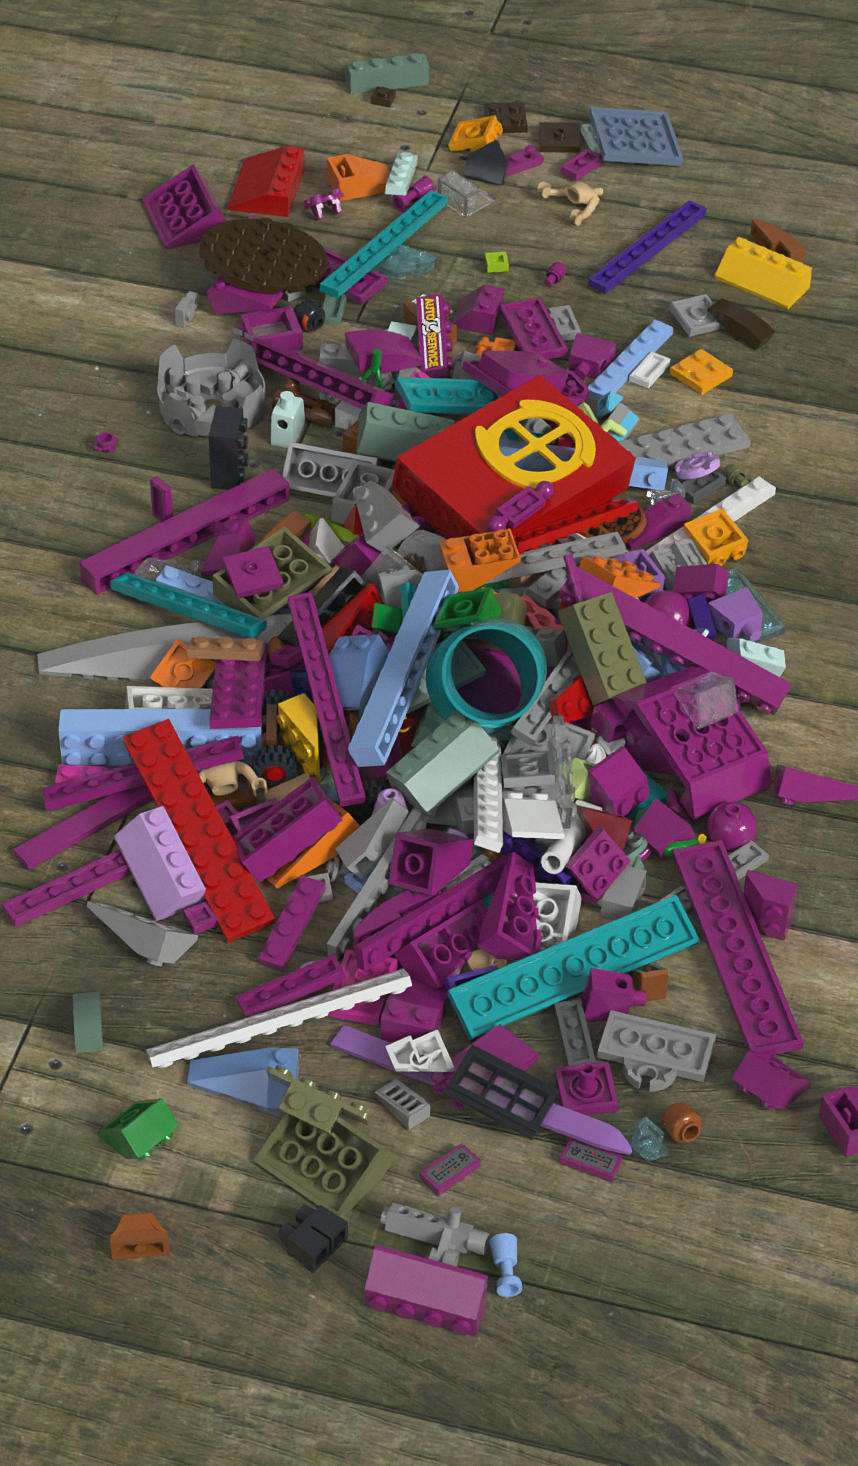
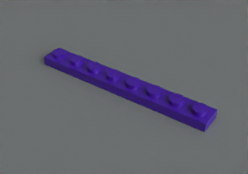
M689 200L588 279V286L606 294L706 215V208Z

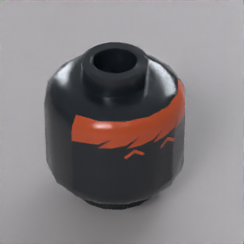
M311 300L302 301L295 306L293 311L301 328L307 332H314L323 326L325 311L321 306Z

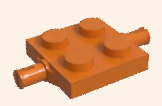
M176 639L150 676V681L159 687L204 688L215 672L216 663L211 659L188 658L187 648L189 645Z

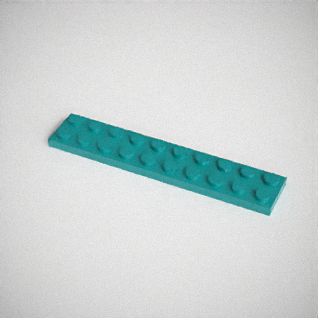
M674 895L452 988L446 994L469 1041L485 1035L499 1024L507 1026L554 1006V1003L563 1002L582 994L591 968L629 974L634 969L648 966L697 945L700 939L678 896Z

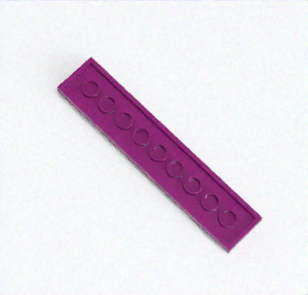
M723 841L698 844L683 849H673L672 857L747 1050L765 1052L770 1055L802 1050L804 1045L803 1039Z

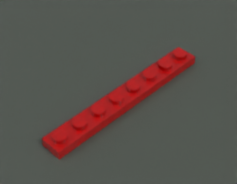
M618 498L515 534L513 537L519 555L524 554V551L528 549H538L542 544H552L556 539L569 538L570 534L583 533L587 528H597L601 523L614 522L615 518L628 517L629 513L638 510V501Z

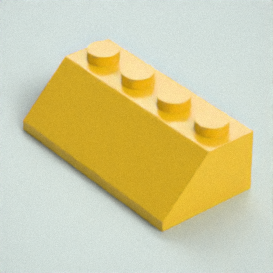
M738 237L728 246L715 273V279L788 310L810 288L812 267Z

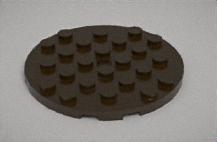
M270 218L235 219L219 223L208 229L200 242L199 254L200 258H203L205 261L204 266L213 275L218 273L223 276V281L249 291L277 294V290H288L289 293L304 291L308 285L316 286L323 280L327 272L328 256L323 246L316 239L304 231L295 228L290 223L275 222Z

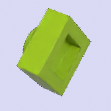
M506 251L485 253L488 273L509 271Z

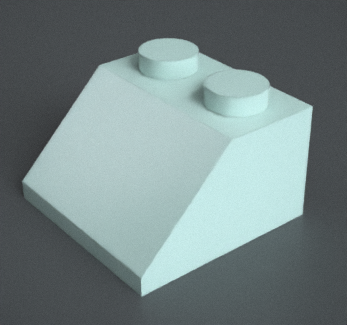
M728 638L726 640L727 649L778 677L781 676L786 668L784 650L740 638Z

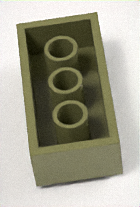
M612 592L574 604L558 612L593 705L613 699L615 695L647 683Z

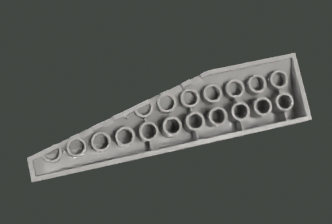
M291 613L270 615L264 620H267V629L259 633L254 639L264 640L268 644L272 637L278 636L292 621ZM206 622L133 631L37 654L39 675L71 677L73 674H80L83 678L93 679L94 676H106L107 680L118 681V678H129L130 682L154 684L150 681V676L176 639L189 645L192 637L206 636L208 638H246L235 632H228L223 628L208 625ZM215 672L207 682V688L213 689Z

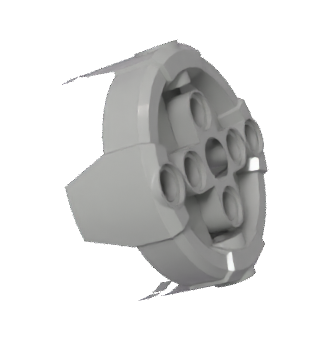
M233 328V333L242 336V330ZM245 332V337L253 342V336ZM233 338L225 354L204 353L183 358L174 344L160 356L157 386L158 406L164 417V422L175 433L194 437L209 435L216 406L212 405L206 410L204 401L208 399L219 400L222 403V407L243 408L244 418H247L248 421L247 428H253L257 425L258 420L265 412V382L258 370L252 346Z

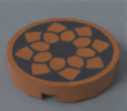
M638 505V510L629 513L628 517H618L614 519V522L602 523L601 525L610 533L618 532L623 542L627 543L626 540L630 538L635 539L642 533L646 526L647 518L642 508Z

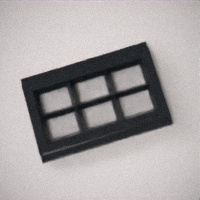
M473 1044L443 1091V1094L531 1140L534 1138L560 1093L559 1089Z

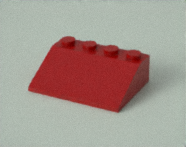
M283 146L245 158L227 210L289 217L305 170V148Z

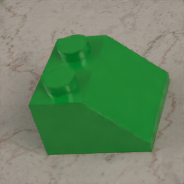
M491 587L449 594L445 597L434 625L436 629L454 633L481 620L499 618L501 608Z
M163 1098L140 1100L99 1130L97 1134L125 1159L142 1160L153 1152L151 1148L156 1144H162L172 1138V1132L180 1125Z

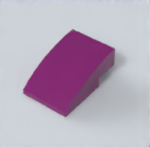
M383 330L345 332L346 349L359 371L370 369L373 350L376 349L382 352L381 374L423 365V360L409 337Z

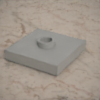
M707 294L669 303V310L689 337L724 329L707 311L713 305Z

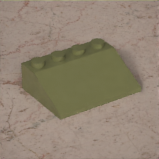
M285 526L251 549L269 546L283 580V588L237 599L224 567L213 575V594L227 607L265 619L287 604L288 596L303 593L333 572V568Z
M285 1113L253 1161L318 1206L322 1205L343 1218L383 1178L397 1156L339 1116L330 1134Z

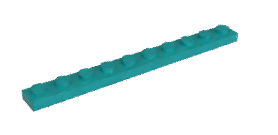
M430 190L320 283V291L339 298L448 204L449 197Z

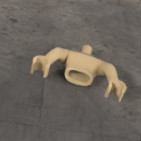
M575 181L560 189H550L551 185L549 183L540 182L537 188V192L542 193L544 198L548 196H567L574 204L587 205L583 211L574 209L571 212L569 219L574 220L578 226L581 225L582 220L588 218L593 213L599 203L598 196L603 195L601 187L592 189L581 181Z
M240 761L225 763L198 772L202 782L210 786L214 795H226L237 790V780L240 774H243L251 783L254 796H257L256 790L259 788L265 789V793H268L266 780L258 778L249 765Z

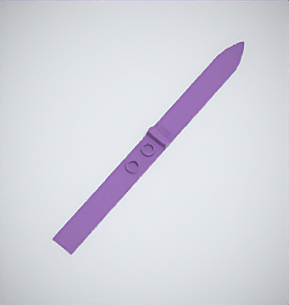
M344 1025L331 1042V1048L432 1086L436 1084L431 1080V1077L437 1072L396 1071L385 1047L392 1044L390 1042ZM506 1085L501 1087L512 1094L517 1090ZM496 1092L486 1098L504 1109L510 1101ZM522 1092L520 1098L537 1107H540L544 1100ZM515 1103L511 1110L512 1113L531 1122L536 1114ZM553 1104L541 1124L544 1128L598 1148L628 1155L632 1153L628 1141L612 1125L557 1104Z

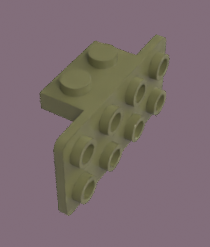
M276 1065L275 1069L268 1067L266 1072L270 1079L289 1087L278 1108L279 1110L330 1134L340 1113L367 1126L371 1121L370 1116L367 1114V1108L353 1101L348 1105L342 1102V1096L328 1089L323 1093L317 1090L316 1083L304 1077H301L299 1081L293 1078L292 1072L279 1065Z

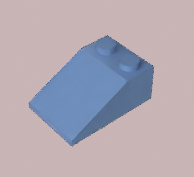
M379 634L339 637L329 654L343 711L362 710L377 683L390 652Z

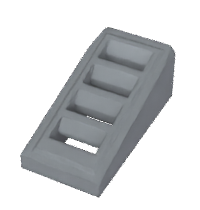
M397 1079L374 1092V1096L408 1130L430 1117V1105ZM396 1090V1092H394L390 1096L387 1095L391 1091ZM400 1095L402 1096L400 1099H398V1100H396V1101L393 1100V1099L397 1098V1097L400 1096Z

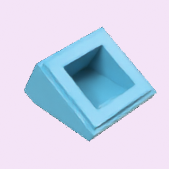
M610 391L601 397L597 402L596 419L599 420L612 411L623 399V396Z

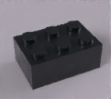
M220 406L215 408L208 435L211 489L229 490L240 485V482L245 480L244 467H248L249 453H245V449L247 450L248 436H244V432L247 431L248 421L247 418H244L243 408Z

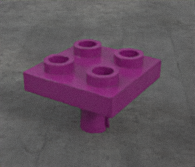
M597 827L583 845L577 848L578 851L574 852L573 857L565 867L591 897L599 900L631 860L604 829Z
M609 1061L599 1063L584 1062L581 1065L555 1067L554 1075L557 1088L560 1090L559 1097L562 1107L584 1115L618 1112L619 1103Z

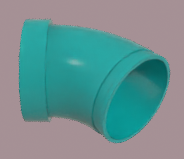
M504 618L481 620L471 626L455 631L433 651L426 668V687L429 698L443 719L447 720L458 710L466 717L478 722L488 735L498 733L519 719L540 695L547 672L545 653L536 636L522 624ZM475 637L486 640L499 647L511 659L521 683L520 703L515 710L501 714L483 712L469 705L460 696L453 683L451 661L454 650L461 639Z

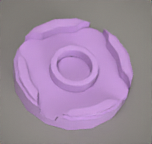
M700 452L691 455L690 460L686 462L684 459L680 460L675 465V472L680 479L699 478L715 471L721 462L719 456L713 452Z

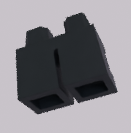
M304 1204L296 1213V1221L301 1225L296 1228L290 1223H285L278 1233L279 1239L287 1245L288 1255L297 1256L305 1262V1268L314 1273L330 1257V1254L332 1255L348 1239V1221L322 1205L315 1210Z

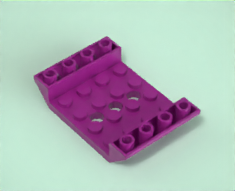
M690 666L613 697L614 702L625 718L638 715L687 789L679 800L692 820L711 813L721 803L738 802L772 786L768 751L714 672ZM715 719L722 720L725 726L718 725ZM695 726L703 728L706 734L699 733ZM676 734L683 736L686 742L680 741Z

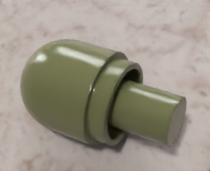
M730 464L725 467L723 475L731 485L744 487L749 483L745 472L739 466Z

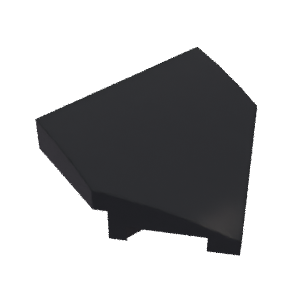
M498 139L469 154L464 175L504 185L509 160L505 157Z

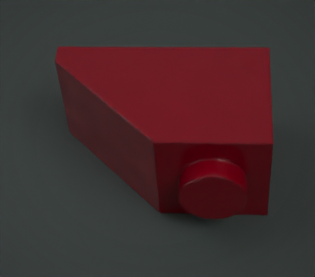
M576 805L575 811L588 836L597 827H600L624 851L632 820L621 815Z

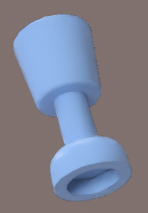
M509 1233L495 1235L489 1240V1246L496 1267L501 1268L502 1277L496 1283V1290L498 1295L502 1297H513L522 1291V1282L519 1277L513 1275L512 1268L517 1263V1238Z

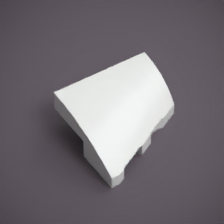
M438 1029L412 1040L410 1035L385 1046L396 1071H455Z

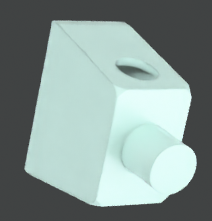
M284 391L280 394V398L272 412L271 445L288 448L289 442L296 443L305 424L303 399L294 397V394L290 391Z

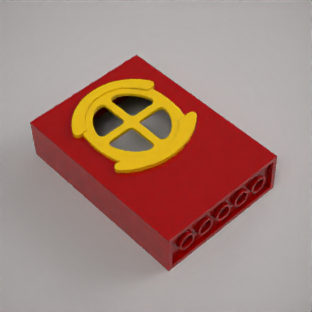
M538 375L398 456L391 489L445 539L488 533L487 522L492 516H495L497 508L528 486L535 490L536 485L541 481L552 483L554 486L553 496L546 500L543 508L516 528L511 529L512 534L515 535L607 503L628 490L636 457L618 443L614 437H611L603 430L598 423H595L587 416L582 409H579L571 402L567 396L556 389L551 382L547 381L542 375ZM529 418H541L554 430L540 438H536L519 421ZM507 428L514 430L529 444L510 456H504L499 449V438ZM562 436L575 448V452L569 461L564 462L545 445ZM533 452H538L555 469L545 472H532L515 466V463Z

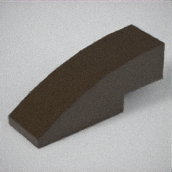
M721 298L707 309L736 340L742 337L755 351L767 343L775 333V330L757 315L732 301Z

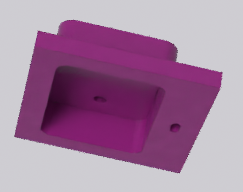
M483 350L480 361H464L462 366L465 372L501 397L536 376L542 375L576 406H579L585 400L583 396L565 385L568 372L536 352Z

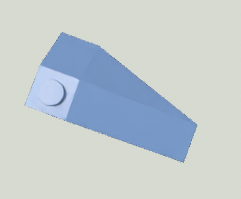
M270 1047L190 1060L187 1085L215 1095L223 1093L235 1098V1101L240 1103L247 1101L256 1104L258 1109L264 1111L283 1112L278 1108L289 1087L270 1079L266 1071L268 1067L275 1069L276 1065H279L291 1071L293 1078L298 1080L299 1049Z

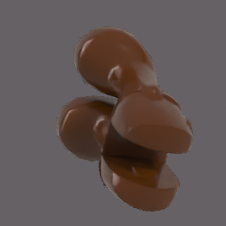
M289 378L284 390L279 389L274 394L272 399L273 409L280 398V394L284 391H290L294 394V397L303 399L305 418L309 419L311 423L321 427H330L335 420V408L337 406L328 400H318L305 396L300 392V382L296 379Z

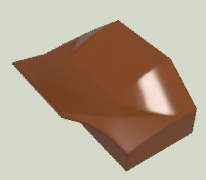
M152 1212L123 1214L117 1229L110 1235L112 1260L170 1255L168 1231L161 1227Z

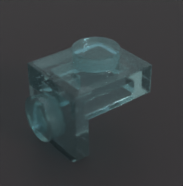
M647 1117L639 1119L630 1146L648 1162L668 1154V1148L662 1144L665 1133Z

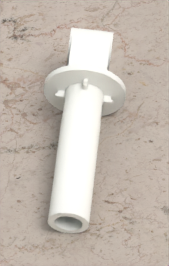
M577 800L576 803L568 804L559 810L564 839H555L543 855L541 864L544 870L551 874L561 872L577 848L581 847L589 837L575 811L576 805L601 811L602 807Z

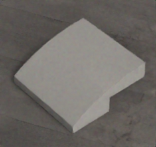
M693 538L676 541L669 548L654 550L649 554V557L665 576L664 585L667 590L673 591L676 567L707 564Z

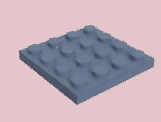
M602 107L589 108L588 115L603 161L682 166L684 158L667 112Z

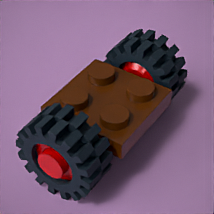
M271 689L269 694L267 691H264L261 751L257 750L255 755L252 756V770L258 778L266 780L267 787H270V789L297 777V757H295V753H290V749L287 747L285 750H282L283 746L278 745V731L280 732V726L277 722V715H279L278 703L293 697H291L289 692L284 695L283 690L275 693V689Z

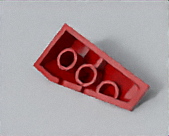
M369 583L322 627L328 655L338 638L351 636L356 625L367 630L372 628L374 604H382L383 602L374 584Z

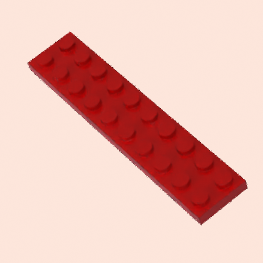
M168 718L123 736V743L156 807L164 806L205 887L204 899L208 902L214 915L217 916L218 926L227 944L275 924L274 915L251 872L241 862L237 853L238 848L170 719Z

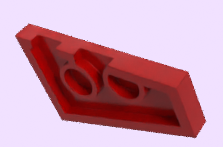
M581 674L572 679L573 682L569 686L563 687L549 700L554 725L592 716L594 707L599 705L592 704Z

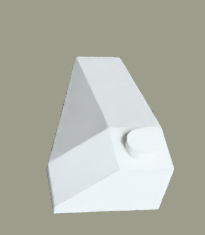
M127 686L125 709H211L213 689Z
M535 883L536 893L533 894L534 906L539 910V917L536 918L537 929L541 930L542 935L539 952L574 938L582 900L577 886Z

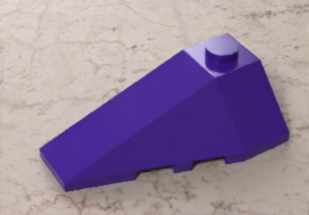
M503 831V845L500 852L504 855L515 852L532 863L535 881L538 883L576 885L578 883L566 867L557 874H551L544 870L541 859L548 850V847L523 837H512Z

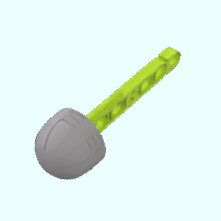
M303 513V516L311 521L312 529L319 519L323 518L314 514ZM324 518L339 539L350 543L359 536L352 534L343 525ZM418 530L411 533L400 546H396L389 553L394 557L395 562L403 561L405 555L417 553L418 557L423 556L427 572L443 570L439 541L447 539L425 530Z

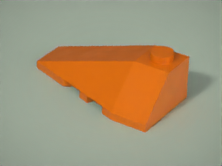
M331 799L330 801L337 809L342 821L338 823L335 829L326 832L318 838L315 844L297 854L294 860L285 863L276 870L274 875L266 878L277 889L339 855L336 848L360 827L347 811Z

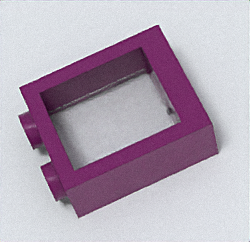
M292 306L241 315V324H238V329L242 330V336L240 335V337H244L243 342L252 346L253 342L245 337V332L253 336V341L256 337L276 342L294 351L303 350V332Z

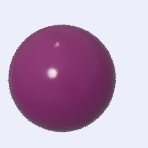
M662 590L650 595L644 603L689 628L692 627L693 617L688 604L689 601L680 593Z

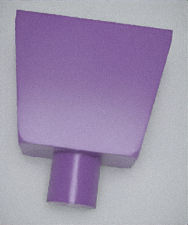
M747 587L708 603L714 626L728 638L747 636L750 641L754 642L761 637L762 631L760 629L763 612Z

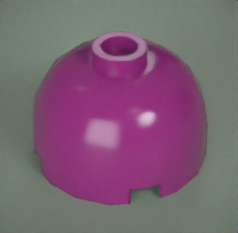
M724 802L711 811L706 823V837L708 840L710 838L713 842L722 840L727 852H734L751 840L754 842L756 839V817L746 805L739 802Z

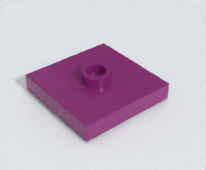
M269 546L223 557V565L237 599L283 588V580Z

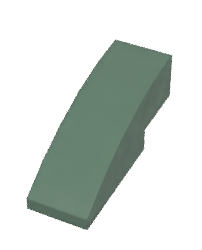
M100 991L74 993L73 1018L76 1053L103 1051Z

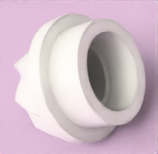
M592 743L585 761L598 764L606 758L604 748L599 743Z

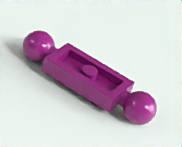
M541 481L536 485L535 490L528 486L497 508L495 516H492L487 522L488 531L505 530L506 525L514 529L545 506L547 499L553 496L554 486L552 483Z

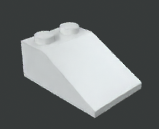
M507 792V796H502L503 831L510 836L564 839V831L556 801L548 798V794L533 793V797H523L522 792Z

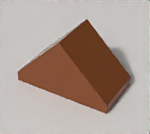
M651 965L632 970L630 974L635 989L646 991V1002L666 998L667 968Z

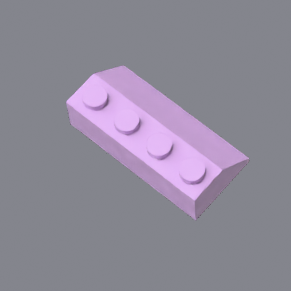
M164 806L139 814L114 836L154 920L158 921L183 912L187 908L204 903L205 887Z

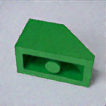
M375 603L372 623L374 633L378 634L380 631L386 636L397 635L403 622L402 609Z

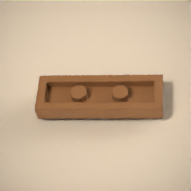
M192 637L187 648V657L260 661L265 650L264 640H256L254 638Z

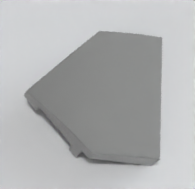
M407 565L403 566L401 570L390 574L386 572L379 573L378 579L381 583L380 596L384 605L402 609L400 585L408 582L409 585H418L423 574L414 569L410 570Z

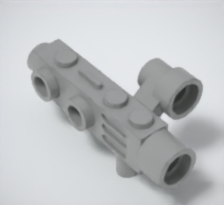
M392 1203L390 1208H384L381 1216V1223L386 1225L385 1231L437 1245L438 1248H432L429 1259L456 1267L459 1260V1252L467 1253V1251L485 1255L490 1240V1233L474 1229V1225L460 1222L461 1209L457 1207L450 1208L449 1218H445L434 1213Z

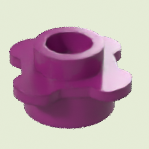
M102 432L96 437L97 443L94 445V450L105 453L114 452L118 438L110 432Z

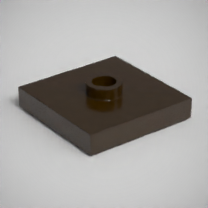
M539 122L540 152H580V123Z

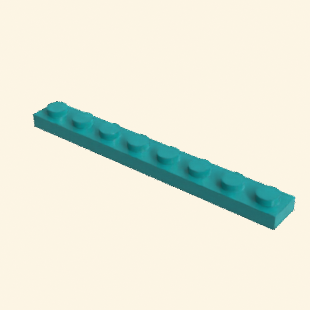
M125 573L110 581L111 589L123 595H129L140 601L152 603L157 607L172 610L174 613L189 616L191 619L206 622L208 625L223 628L228 632H235L243 635L245 638H254L267 629V620L130 573Z

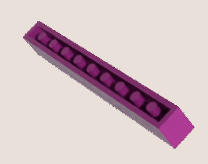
M274 469L260 474L80 561L81 580L96 595L111 588L110 581L125 573L138 575L218 536L225 521L243 518L249 521L290 501L289 482Z
M576 566L583 579L581 585L586 600L612 592L631 641L645 644L651 652L667 656L677 666H685L687 668L694 666L714 672L724 688L734 693L737 699L743 702L749 701L756 705L757 709L762 713L775 715L790 689L791 683ZM566 580L558 597L562 599L565 605L570 607L577 603L572 586H569Z

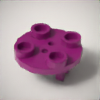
M341 188L324 195L319 194L310 197V199L303 201L304 209L311 208L315 220L318 221L323 219L321 211L323 204L327 203L328 206H331L334 215L342 213L339 199L344 197V194L341 192Z

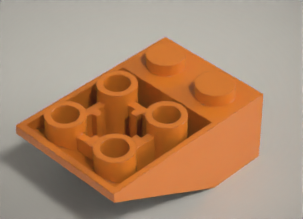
M349 154L327 158V179L333 190L341 188V192L344 194V197L340 198L339 201H349L351 199L385 193L386 183L390 175L386 164Z
M511 529L439 541L442 569L451 570L459 586L458 592L474 590L521 562Z
M594 555L593 558L583 556L579 568L634 598L660 588L661 585L653 580L654 576L642 570L638 571L636 569L637 565L629 561L622 563L613 558L606 560L601 556Z

